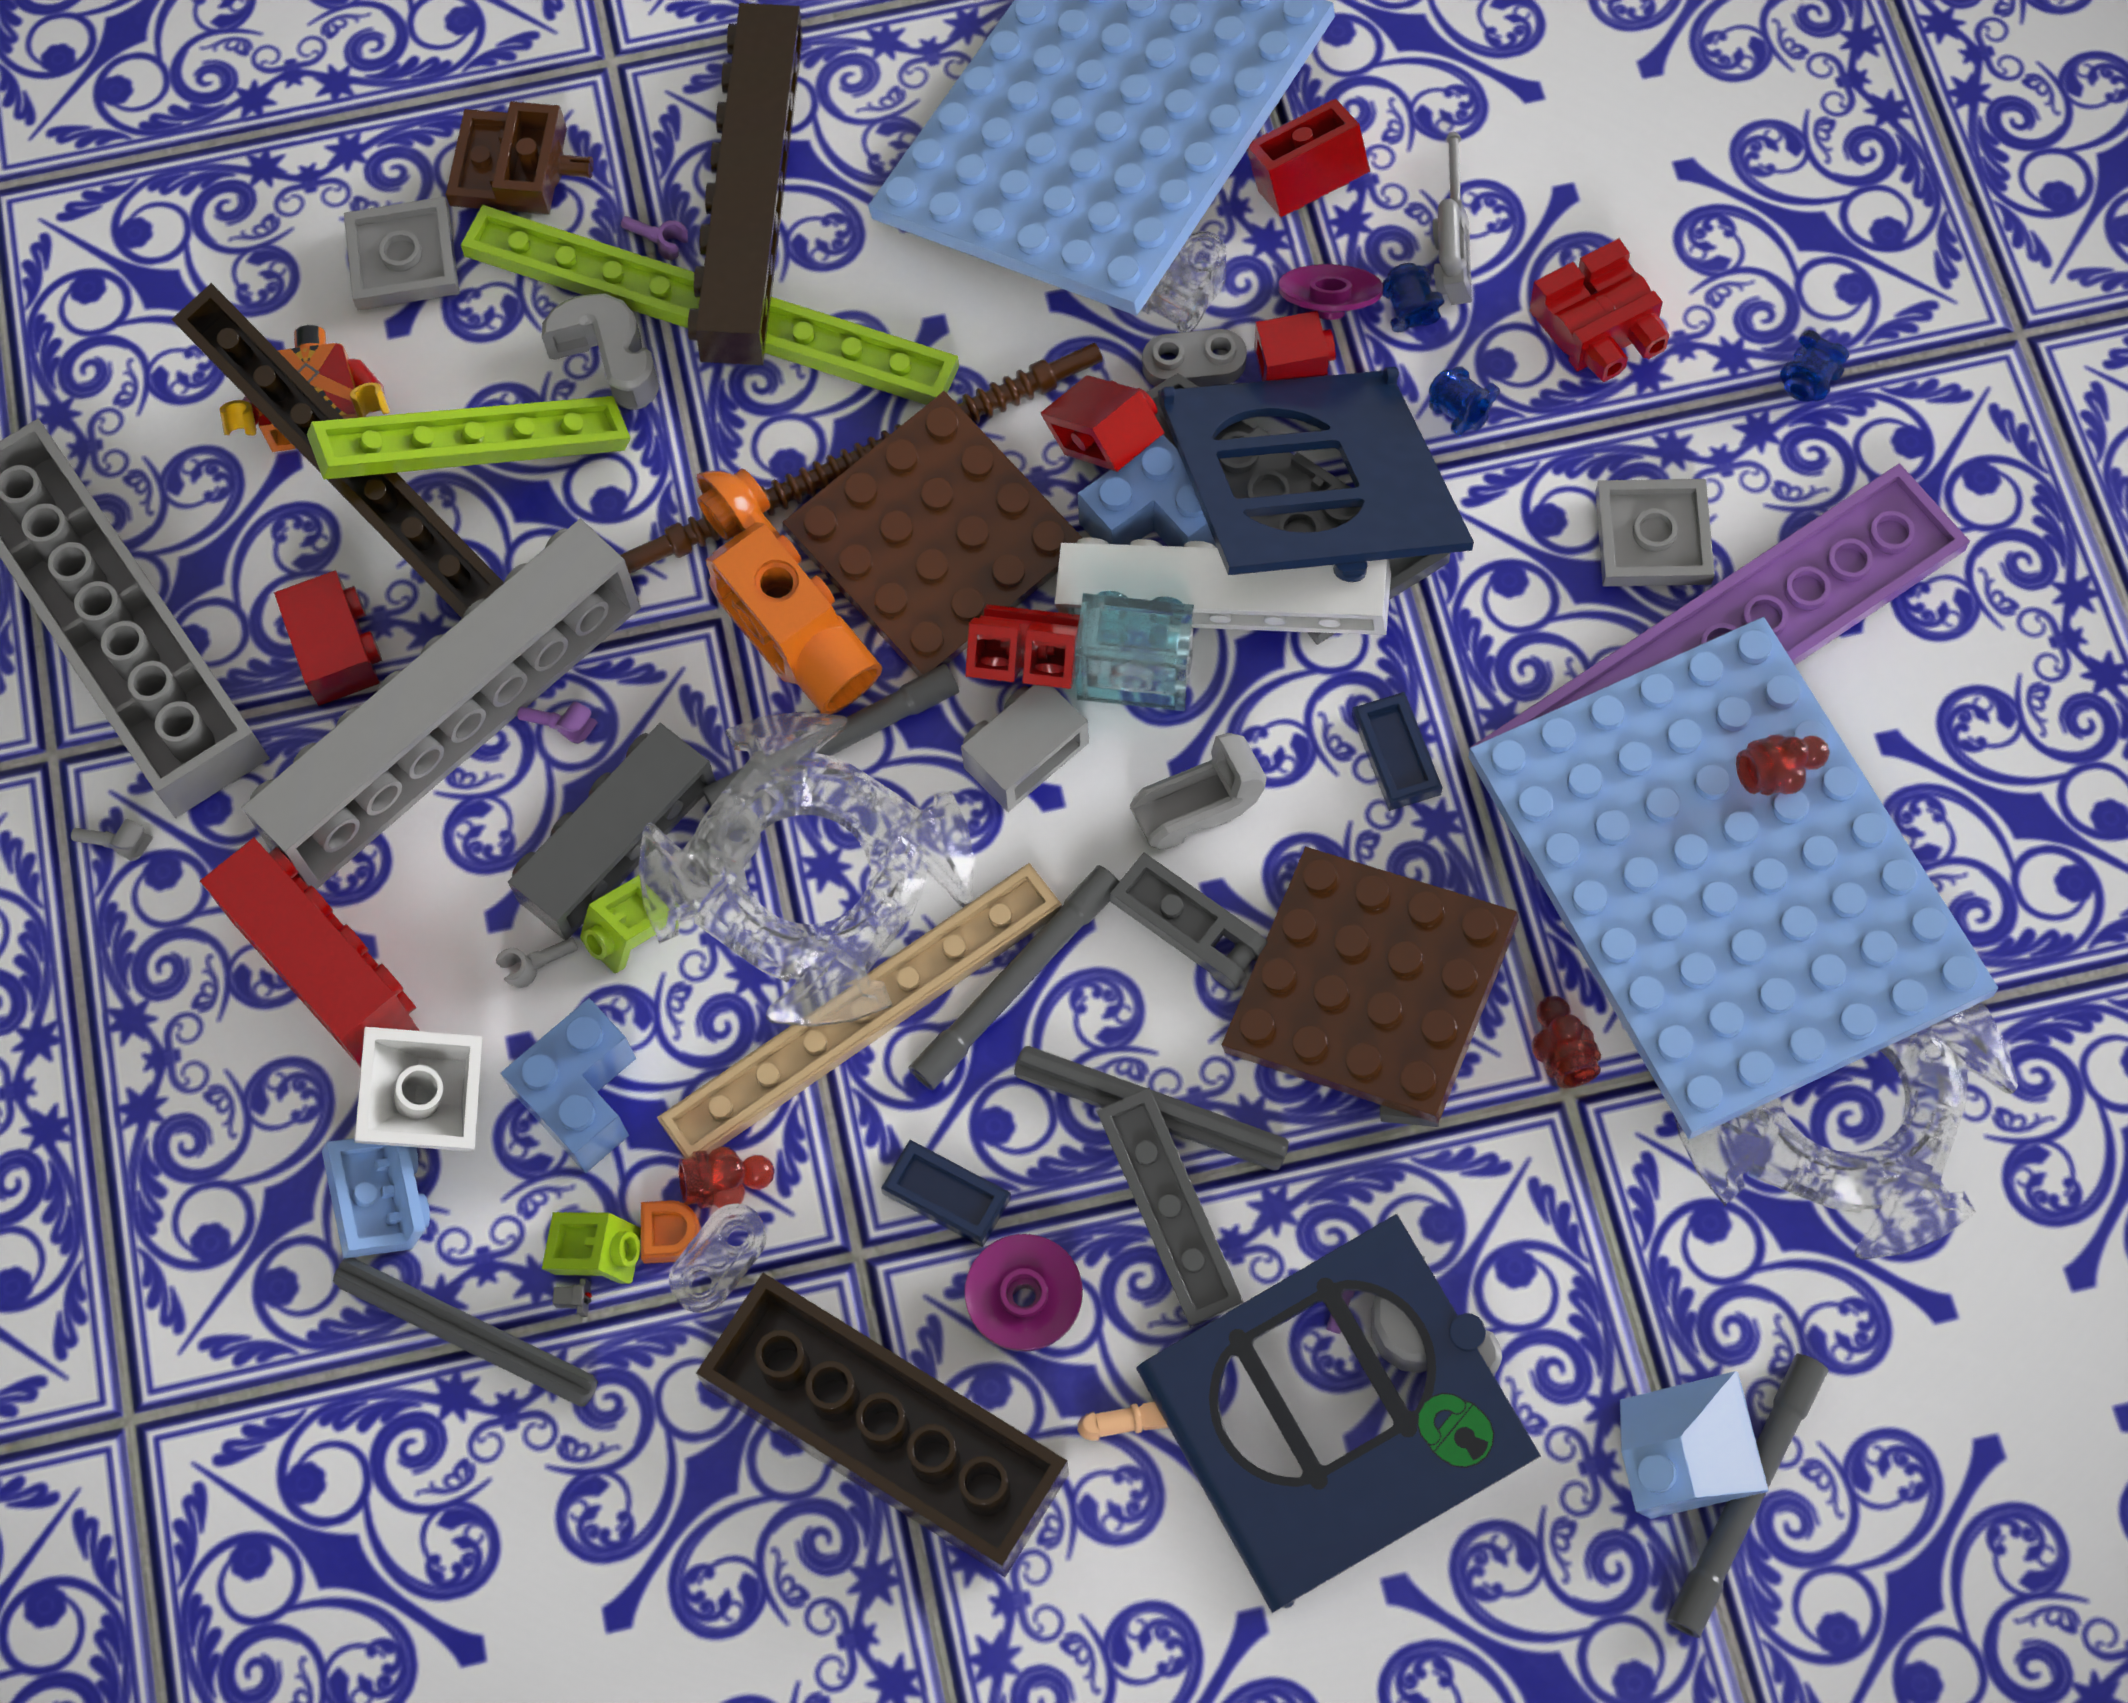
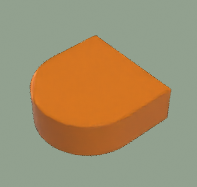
M674 1200L641 1202V1260L644 1264L681 1261L689 1257L697 1249L701 1240V1225L695 1212L688 1205Z

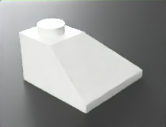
M365 1027L354 1143L474 1151L483 1036Z

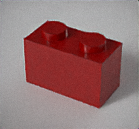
M1336 98L1253 140L1247 149L1257 190L1280 218L1301 209L1306 204L1370 172L1360 124Z
M1089 375L1082 378L1040 412L1064 455L1116 472L1165 433L1155 417L1158 413L1157 406L1144 390Z
M334 570L274 592L304 682L318 706L380 684L373 664L381 662L382 657L371 630L365 633L361 631L358 619L365 617L366 612L355 586L345 588L337 571Z

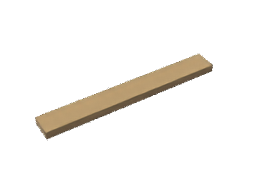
M1030 863L1026 864L659 1115L657 1119L690 1167L694 1166L1047 923L1062 908L1061 902Z

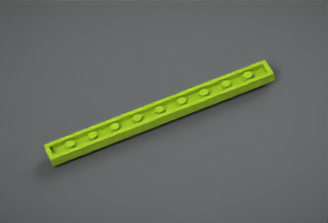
M485 205L481 206L461 243L464 257L582 295L607 294L623 300L632 311L688 328L690 308L698 309L700 298H695L693 271ZM771 297L765 346L766 354L924 405L930 403L943 391L948 393L959 369L958 356Z

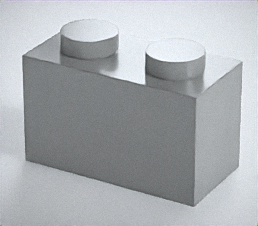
M1033 685L1029 688L1028 686H1023L1009 697L1004 705V710L990 722L986 720L979 722L967 733L961 746L964 769L1009 812L1089 743L1088 720L1054 687Z

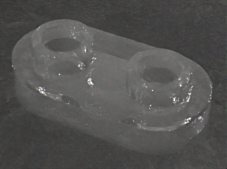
M736 1203L719 1208L712 1214L675 1261L670 1271L669 1285L675 1299L683 1308L691 1312L705 1313L719 1307L760 1256L765 1247L767 1236L765 1226L754 1209L747 1205ZM735 1230H744L748 1233L747 1240L740 1246H731L727 1243L728 1236ZM708 1276L712 1280L708 1290L702 1293L691 1290L692 1282L697 1277Z

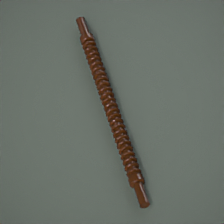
M1092 343L1049 363L1044 359L1029 365V372L1027 373L1017 370L1015 379L1004 376L1003 384L998 386L995 382H991L988 391L977 388L976 396L972 398L968 394H964L962 402L957 405L975 424H979L981 415L992 418L993 410L995 409L1006 412L1008 403L1019 406L1020 398L1024 396L1027 400H1032L1036 391L1043 395L1055 390L1058 381L1103 362L1102 354L1097 344ZM896 424L894 430L898 429L901 425ZM883 430L879 440H875L874 437L870 436L867 438L868 444L865 446H861L860 443H854V450L848 453L846 449H841L840 457L834 459L832 455H827L825 464L821 465L818 461H814L812 463L813 469L809 471L804 467H800L799 475L796 477L787 473L783 483H779L774 479L771 481V488L765 489L763 486H760L771 506L766 512L769 516H774L776 507L781 506L783 510H787L789 508L788 502L795 500L797 504H801L803 502V495L808 494L810 497H814L818 488L824 489L890 434ZM702 513L703 518L700 520L689 517V524L682 526L679 522L670 525L664 529L665 535L622 553L620 556L624 558L630 574L673 554L675 557L681 558L692 553L693 545L698 543L700 547H705V540L712 537L714 541H718L720 536Z

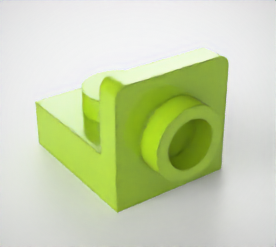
M638 875L589 904L580 939L591 956L601 960L616 974L626 967L630 951L672 925L676 911Z
M553 1212L541 1269L554 1275L604 1276L619 1284H631L635 1266L640 1256L641 1228L611 1213Z

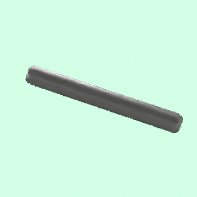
M1025 1046L1019 1053L1014 1070L1015 1076L1019 1079L1099 1108L1147 1089L1031 1046ZM1151 1090L1169 1133L1271 1170H1279L1288 1151L1289 1141L1286 1138Z
M353 1257L343 1259L334 1274L333 1282L338 1288L580 1407L586 1406L595 1393L598 1381L592 1374Z

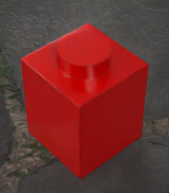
M1318 311L1256 322L1254 351L1262 381L1327 376L1329 361L1336 360V349L1331 329H1322Z

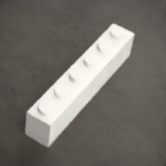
M1087 537L1079 539L1077 543H1061L1055 606L1059 613L1084 615L1083 624L1168 627L1170 624V626L1185 628L1386 635L1391 570L1389 559L1367 561L1368 567L1365 578L1357 582H1346L1336 577L1333 571L1334 565L1228 575L1218 549L1208 542L1190 541L1185 543L1184 547L1162 546L1157 541L1138 539L1132 541L1130 545L1109 544L1107 541L1099 538Z

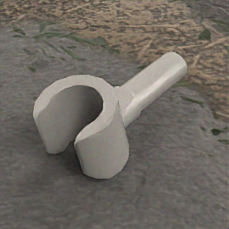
M125 819L116 834L108 831L101 832L74 828L71 832V839L74 842L102 845L103 847L111 848L119 855L131 861L139 859L153 839L151 835L144 833V828L140 824L129 819Z
M571 937L528 955L517 948H508L498 954L496 964L502 968H507L517 962H521L520 969L515 974L505 977L504 980L514 987L523 988L533 982L538 968L577 951L578 947L574 938Z

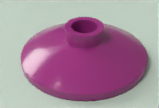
M1319 264L1303 266L1288 271L1280 278L1278 290L1280 295L1287 301L1305 309L1318 311L1319 318L1336 320L1344 317L1345 312L1364 308L1377 302L1383 294V283L1376 275L1363 269L1345 265Z
M1033 1234L1007 1236L987 1246L972 1263L965 1282L966 1307L977 1330L992 1343L1013 1351H1033L1055 1343L1073 1326L1082 1305V1280L1072 1257L1057 1243ZM1024 1288L1032 1290L1036 1295L1035 1301L1026 1307L1017 1305L1013 1300L1015 1293Z

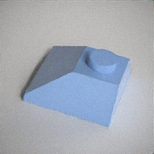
M1737 1371L1620 1399L1621 1452L1636 1512L1649 1519H1654L1769 1492Z

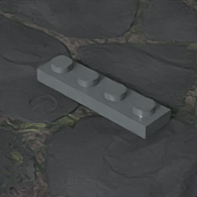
M1150 1087L1096 1110L1190 1328L1243 1304L1244 1301Z

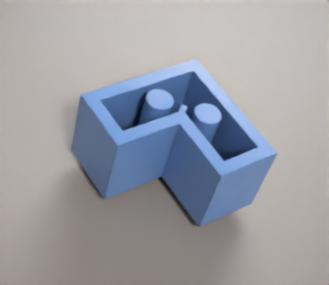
M1161 435L1118 472L1110 469L1078 492L1079 524L1092 538L1105 540L1109 544L1130 545L1132 541L1142 539L1154 530L1168 546L1184 547V544L1190 541H1204L1216 546L1179 452L1164 435Z
M590 998L500 1072L512 1093L585 1174L629 1136L619 1115L597 1092L630 1065L636 1057L627 1038Z

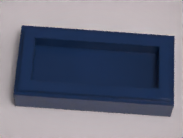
M1405 692L1353 707L1352 718L1388 810L1391 811L1440 796L1443 787Z
M912 1140L908 1141L881 1187L882 1194L981 1247H984L1011 1199L1009 1191Z

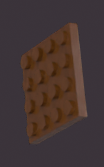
M945 391L782 522L783 530L918 677L943 664L947 665L967 648L969 622L974 617L979 618L981 615H984V608L987 604L1017 607L1058 572L1061 543H1077L1079 539L1083 538Z
M1305 846L1266 938L1268 943L1257 959L1221 1044L1226 1054L1438 1124L1518 924V913L1506 907Z

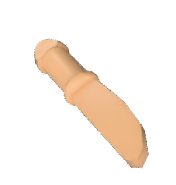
M1153 1401L1143 1403L1140 1407L1134 1403L1129 1408L1097 1414L1094 1411L1087 1413L1079 1420L1077 1431L1084 1439L1097 1441L1100 1437L1132 1431L1141 1433L1142 1429L1154 1430L1169 1427Z

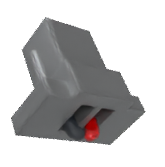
M580 1278V1285L554 1287L552 1304L561 1309H577V1314L581 1317H588L589 1303L592 1301V1294L590 1293L591 1282L586 1278Z

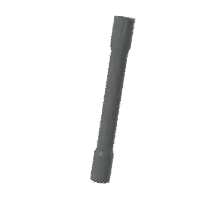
M943 664L902 685L898 691L752 766L742 767L702 788V792L712 811L719 806L730 803L743 805L760 796L764 790L909 715L919 714L958 694L959 688L947 665Z
M1097 865L1065 899L1062 908L948 1029L943 1030L911 1063L908 1069L918 1081L928 1089L934 1090L966 1056L970 1046L1081 927L1090 923L1110 902V893L1119 883V880L1109 870Z
M1795 1354L1774 1397L1772 1411L1756 1441L1768 1488L1800 1422L1808 1415L1829 1371L1821 1362L1803 1354ZM1766 1492L1727 1501L1696 1567L1689 1572L1666 1619L1672 1627L1689 1636L1700 1638L1723 1591L1724 1579Z

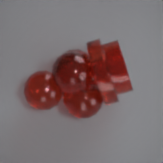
M1781 734L1770 735L1767 738L1750 742L1745 750L1738 753L1736 757L1737 774L1743 787L1751 794L1761 793L1766 796L1778 792L1786 795L1795 794L1802 790L1806 783L1805 769L1817 770L1824 766L1828 761L1830 750L1824 739L1816 735L1806 736L1803 739L1796 736L1785 737Z
M1556 995L1543 998L1536 1009V1015L1542 1027L1547 1029L1541 1030L1534 1036L1531 1043L1533 1055L1538 1061L1543 1063L1547 1075L1550 1078H1555L1557 1085L1561 1088H1574L1590 1082L1601 1071L1598 1063L1601 1059V1052L1594 1041V1033L1577 1016L1571 1014L1570 1005L1565 999Z
M722 1146L713 1149L709 1154L706 1150L693 1151L691 1158L679 1159L678 1163L682 1200L685 1205L698 1204L700 1209L711 1208L713 1204L721 1210L731 1211L738 1208L744 1200V1185L750 1189L761 1190L772 1182L775 1172L773 1163L763 1155H752L743 1162L736 1151Z

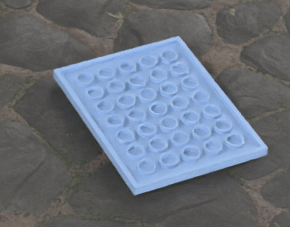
M1014 0L869 203L868 208L871 217L884 224L1137 316L1334 19L1333 2L1327 0Z
M1765 617L1759 618L1470 748L1469 760L1688 1140L1993 997L1999 989Z

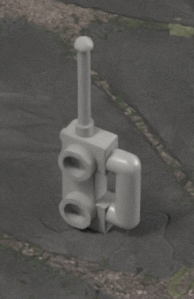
M1451 132L1446 137V142L1449 143L1450 199H1444L1439 203L1438 218L1433 219V237L1436 249L1439 250L1440 262L1434 265L1435 286L1438 295H1448L1451 305L1472 302L1469 219L1462 204L1460 194L1459 142L1461 141V136L1457 132Z

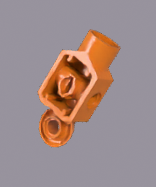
M740 469L735 474L724 471H705L697 474L696 480L702 492V495L697 498V503L702 513L719 536L725 540L732 538L706 559V566L710 573L709 585L717 601L782 681L798 685L824 716L832 715L844 709L874 684L882 672L881 664L844 619L836 615L832 606L835 599L827 585L817 575L811 579L798 565L801 562V557L794 545L785 535L782 534L780 536L778 531L764 516L763 513L769 510L771 506L764 491L751 474L745 469Z

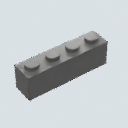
M661 722L649 734L644 733L637 737L630 745L623 762L612 773L607 772L601 775L590 788L588 798L574 813L568 812L564 814L553 826L550 833L551 837L536 852L527 853L516 864L508 884L517 901L564 940L569 939L584 923L589 904L616 889L704 796L702 788L716 781L709 760Z

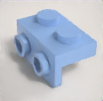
M355 1139L326 1142L322 1149V1155L343 1259L412 1250L430 1222L428 1200L425 1194H418L414 1175L418 1170L417 1148L354 1143Z

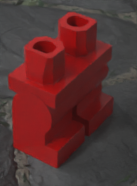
M1620 238L1581 257L1579 267L1574 262H1571L1534 281L1529 310L1557 346L1565 354L1569 355V362L1577 372L1589 367L1603 382L1619 375L1626 368L1628 357L1622 351L1623 348L1633 344L1643 358L1650 359L1664 352L1669 339V333L1659 318L1663 301L1654 290L1651 291L1642 275L1635 272L1629 263L1630 252Z
M987 604L984 608V615H981L979 618L974 617L969 622L965 677L1014 682L1021 668H1023V684L1071 689L1076 673L1080 668L1084 615Z

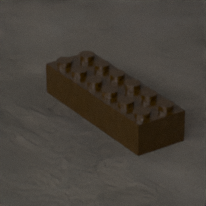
M762 1273L696 1372L705 1389L1003 1577L1007 1576L1069 1475L1068 1460L765 1273Z

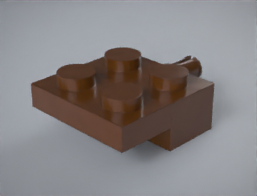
M510 101L508 113L464 109L445 195L449 206L480 209L482 205L501 211L549 215L554 190L562 175L591 179L594 167L593 158L591 156L581 157L563 154L567 128L559 105Z

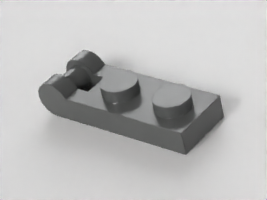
M1143 852L1110 893L1111 903L1210 972L1217 982L1232 991H1235L1246 978L1244 970L1252 960L1257 961L1260 953L1268 943L1253 928L1145 852ZM1223 936L1235 945L1227 957L1214 948Z

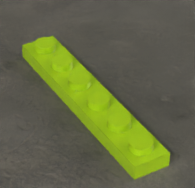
M614 396L313 421L307 433L323 480L625 451L631 439Z

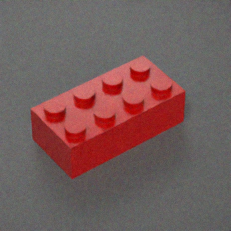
M253 837L200 880L201 884L234 926L360 1068L365 1027L420 1031L409 1015L416 1009V1006L403 992L404 988L382 963L378 965L367 952L368 948L347 924L342 925L332 913L333 909L312 885L307 886L298 875V870L277 846L268 853Z

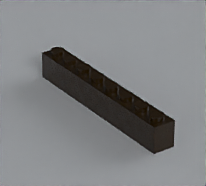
M739 3L737 24L729 23L727 52L732 55V62H724L722 67V92L727 94L726 102H718L716 112L717 133H722L721 142H713L711 147V172L716 173L715 183H707L705 192L706 214H711L710 224H701L700 254L705 256L704 266H696L694 272L695 298H700L698 309L690 308L688 316L689 340L697 341L700 362L763 365L803 43L800 6Z
M210 283L176 314L172 321L320 472L307 437L310 424L313 421L344 418L237 308ZM398 473L326 479L461 618H463L465 611L477 600L486 599L504 584Z

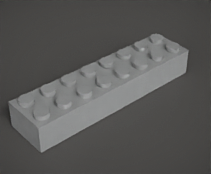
M39 418L0 441V558L156 794L175 818L179 817L269 760V756Z
M581 518L568 529L565 528L556 532L548 540L545 549L527 564L524 563L515 567L507 575L503 585L486 599L477 600L465 611L463 618L449 631L429 640L415 660L403 670H397L388 675L374 695L361 706H355L347 710L339 718L334 729L317 743H311L301 749L294 758L293 764L274 780H267L254 790L250 800L241 808L268 847L273 850L277 846L299 872L298 875L307 886L312 885L317 890L514 719L520 707L529 706L641 608L624 558Z

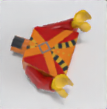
M315 325L301 326L294 331L295 348L277 350L344 419L367 417L368 413L381 410L383 415L390 413L382 383L361 360L349 359L342 344H326V333L323 328ZM246 396L243 400L230 401L220 407L224 435H230L232 431L244 428L246 435L254 436L257 433L256 425L259 423V428L272 452L296 449Z

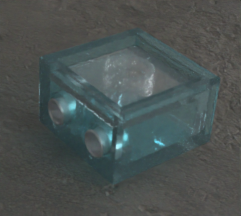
M1102 591L1098 594L1083 593L1075 648L1077 700L1185 711L1193 657L1194 605L1183 604L1180 600L1172 597H1156L1152 600L1128 598L1126 595L1116 591Z

